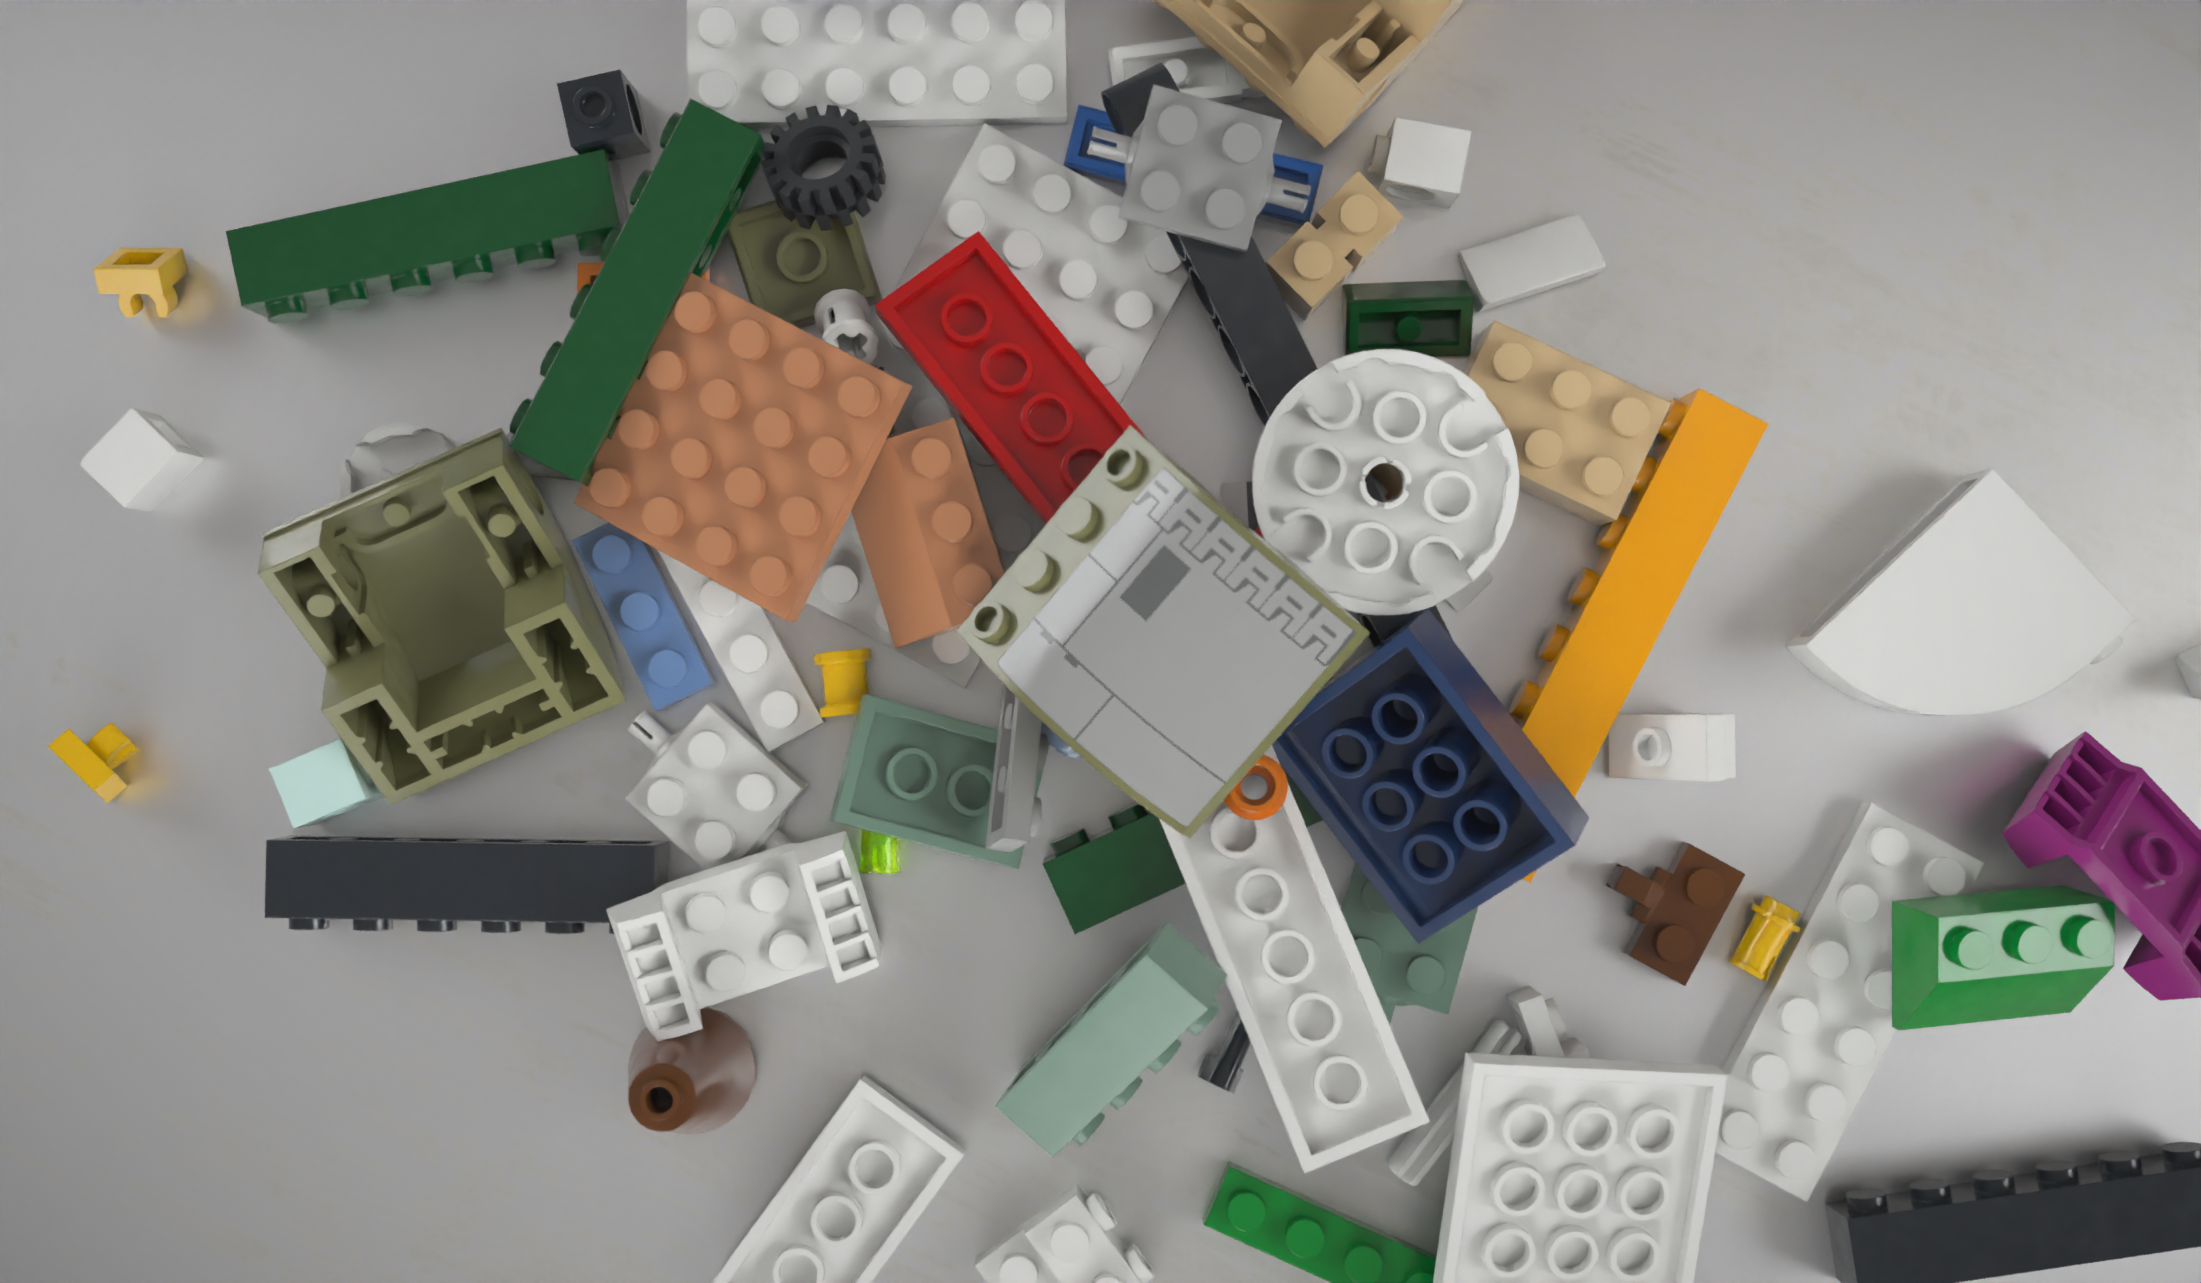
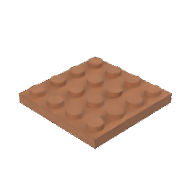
M691 273L647 358L648 363L640 380L636 379L618 414L622 417L611 440L605 439L589 470V473L593 474L589 485H582L574 504L785 621L796 622L913 386Z

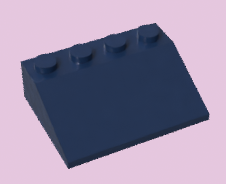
M1429 609L1416 616L1325 684L1272 744L1281 766L1418 944L1574 847L1590 818Z

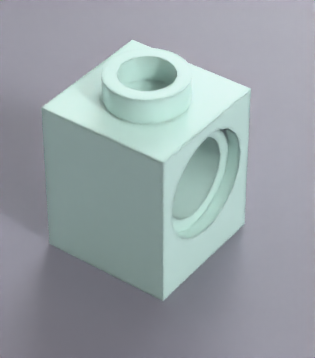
M342 739L269 768L293 828L320 824L384 797Z

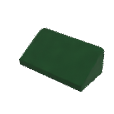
M1443 280L1342 285L1344 356L1377 349L1413 351L1432 357L1469 356L1471 354L1474 294L1467 281Z

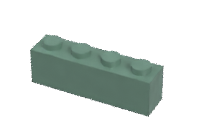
M1166 922L1019 1070L995 1106L1052 1157L1056 1156L1072 1139L1081 1146L1091 1137L1104 1120L1105 1115L1101 1111L1109 1104L1116 1110H1119L1134 1095L1143 1081L1139 1075L1147 1067L1155 1074L1158 1073L1180 1048L1181 1042L1177 1039L1186 1030H1189L1196 1036L1212 1021L1221 1008V1004L1214 998L1226 979L1227 974L1172 925Z

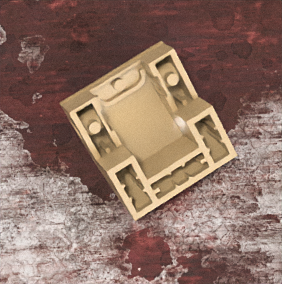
M1466 0L1153 1L1160 7L1174 13L1196 33L1203 46L1219 53L1244 76L1247 84L1254 91L1266 95L1290 116L1300 132L1313 137L1326 148L1390 86Z

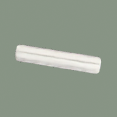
M1499 1019L1493 1023L1471 1053L1518 1055L1525 1046L1526 1039L1506 1021ZM1464 1062L1426 1110L1430 1122L1412 1129L1389 1158L1388 1166L1391 1171L1409 1185L1415 1186L1420 1183L1454 1138Z

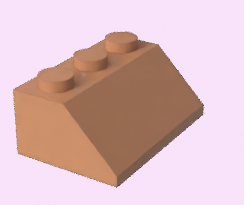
M954 417L887 439L851 512L895 649L958 629L974 608L1006 573L960 427Z

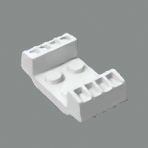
M846 831L803 843H787L664 883L650 893L606 909L646 1027L656 1041L675 1038L703 1029L700 1012L702 1008L827 966L831 967L837 984L866 973L880 965L882 946Z

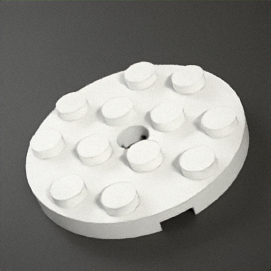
M1377 349L1346 355L1331 361L1310 373L1284 396L1268 419L1259 439L1252 470V496L1257 522L1263 538L1287 556L1346 610L1370 615H1399L1435 606L1460 591L1471 581L1474 582L1487 569L1497 556L1511 529L1519 496V467L1514 441L1509 428H1506L1498 411L1476 382L1450 364L1432 356L1406 350ZM1381 463L1395 466L1403 479V487L1400 494L1388 502L1374 500L1366 489V476L1374 466Z

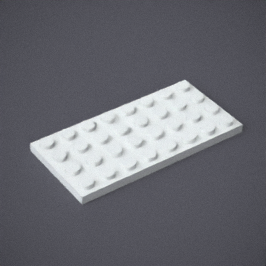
M984 123L892 292L979 231L1121 405L1189 278L1165 231L1118 218L1123 197ZM878 317L873 326L879 341L877 346L878 354L871 365H876L877 368L884 367L886 373L913 386L894 423L895 432L889 435V438L954 417L960 427L1007 572L1017 557L1045 527L1044 523ZM850 512L806 602L963 688H967L982 660L956 632L958 629L895 649L852 512Z

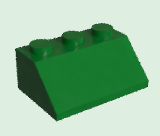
M2064 885L1892 901V1027L1897 1030H1909L2071 1013L2114 967L2115 904L2109 899Z

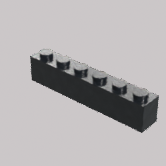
M298 835L266 840L265 918H289V929L292 930L327 929L330 927V919H353V930L357 931L393 929V920H417V931L422 932L457 930V921H481V932L488 933L521 931V922H545V932L553 934L584 932L585 923H609V933L614 934L606 911L607 908L650 893L662 884L668 883L669 841Z
M2195 1142L2169 1143L2161 1147L2162 1154L2141 1156L2138 1153L2129 1151L2107 1152L2098 1156L2099 1163L2080 1166L2071 1161H2045L2035 1165L2036 1172L2013 1175L2012 1172L2006 1170H1984L1972 1174L1973 1181L1951 1185L1948 1181L1942 1179H1923L1911 1182L1909 1184L1910 1191L1886 1194V1191L1877 1188L1851 1190L1846 1193V1200L1825 1203L1836 1279L1841 1283H1958L2201 1247V1144Z

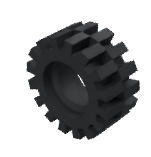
M827 105L825 115H820L817 106L807 107L805 109L808 118L800 121L794 112L785 117L789 129L785 131L776 125L770 132L774 144L765 142L762 153L765 160H761L762 170L778 207L782 209L784 216L791 222L797 218L800 227L810 230L816 219L821 231L832 230L831 220L839 218L844 228L853 224L850 213L856 210L862 217H865L871 211L867 198L878 202L883 193L879 184H885L886 181L884 164L870 126L865 120L860 122L857 113L847 109L845 114L841 116L838 106ZM828 157L847 159L837 172L821 179L801 177L811 164L820 159Z

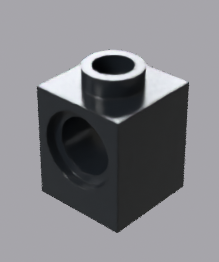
M620 69L557 83L570 145L579 155L604 149L613 160L651 152L638 92Z

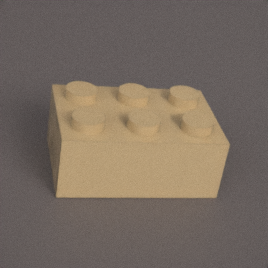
M1494 320L1480 333L1463 373L1482 388L1486 393L1485 395L1498 411L1506 428H1509L1518 458L1519 489L1597 526L1616 521L1671 402Z

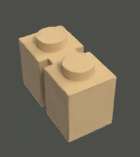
M1359 171L1317 211L1311 224L1307 221L1266 262V266L1283 300L1304 321L1345 282L1351 271L1354 273L1394 233L1404 217Z

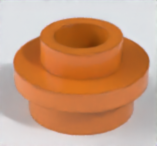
M1263 754L1224 799L1226 806L1235 815L1246 820H1263L1274 815L1282 807L1288 793V781L1283 768L1273 758ZM1257 775L1266 782L1267 792L1262 798L1252 800L1243 794L1241 783L1248 776Z

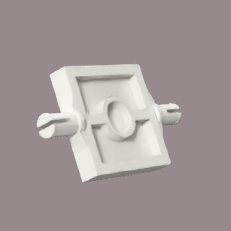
M713 702L706 704L685 729L673 735L655 721L647 711L642 712L634 720L635 723L628 727L627 731L648 747L655 756L652 758L648 773L625 800L704 870L744 858L761 848L766 851L787 843H794L779 830V827L782 825L787 808L807 785L770 752L767 753L766 749L716 704Z

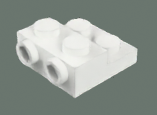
M1077 1183L976 1258L974 1265L986 1283H1151L1150 1281L1156 1277L1152 1266L1135 1244L1126 1249L1112 1231V1228L1118 1224L1103 1199L1097 1193L1087 1197Z

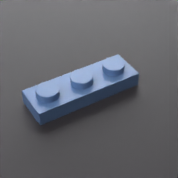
M609 522L572 540L655 711L666 709L717 683L650 545Z

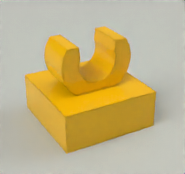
M119 248L93 269L99 294H119V307L126 317H134L143 309L141 294H146L154 300L158 317H167L176 309L178 304L177 293L173 285L188 273L183 248Z
M112 722L98 731L87 745L69 728L48 745L107 804L127 787L112 769L125 762L137 748Z

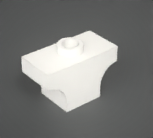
M1618 714L1608 732L1609 778L1702 782L1726 781L1729 778H1736L1735 714Z

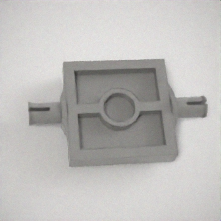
M1154 84L1151 88L1144 119L1132 137L1094 126L1090 140L1115 147L1090 141L1087 151L1088 155L1092 154L1125 163L1126 189L1118 216L1119 219L1240 252L1248 250L1256 217L1266 205V202L1304 213L1308 200L1291 195L1307 198L1311 190V185H1303L1273 176V152L1282 120Z

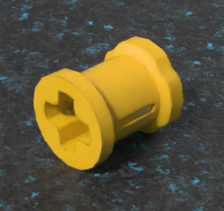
M870 648L814 654V664L821 666L825 705L819 708L820 718L858 713L862 695L869 694L866 661L872 658Z

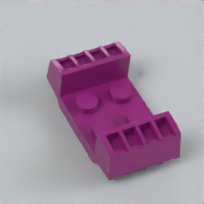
M2085 731L2054 753L2023 803L2002 832V835L2010 848L2028 869L2069 855L2142 932V936L2123 967L2125 972L2142 988L2162 1001L2201 998V830L2141 767L2121 762Z

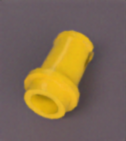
M1765 895L1760 906L1753 903L1750 908L1756 911L1728 962L1767 982L1768 974L1791 931L1799 933L1801 929L1795 925L1801 913Z

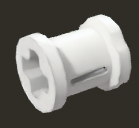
M838 289L825 294L816 304L814 311L816 327L823 335L822 339L871 364L877 357L879 341L876 331L870 325L872 315L868 301L862 294L850 289ZM831 310L834 311L835 323H833ZM858 337H860V342H861V346H862V350H861V351L859 350V346H858V342H857V338H858Z

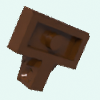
M1686 842L1681 843L1667 871L1656 866L1650 878L1617 863L1605 886L1636 902L1629 916L1639 921L1623 953L1686 986L1741 884L1745 873Z

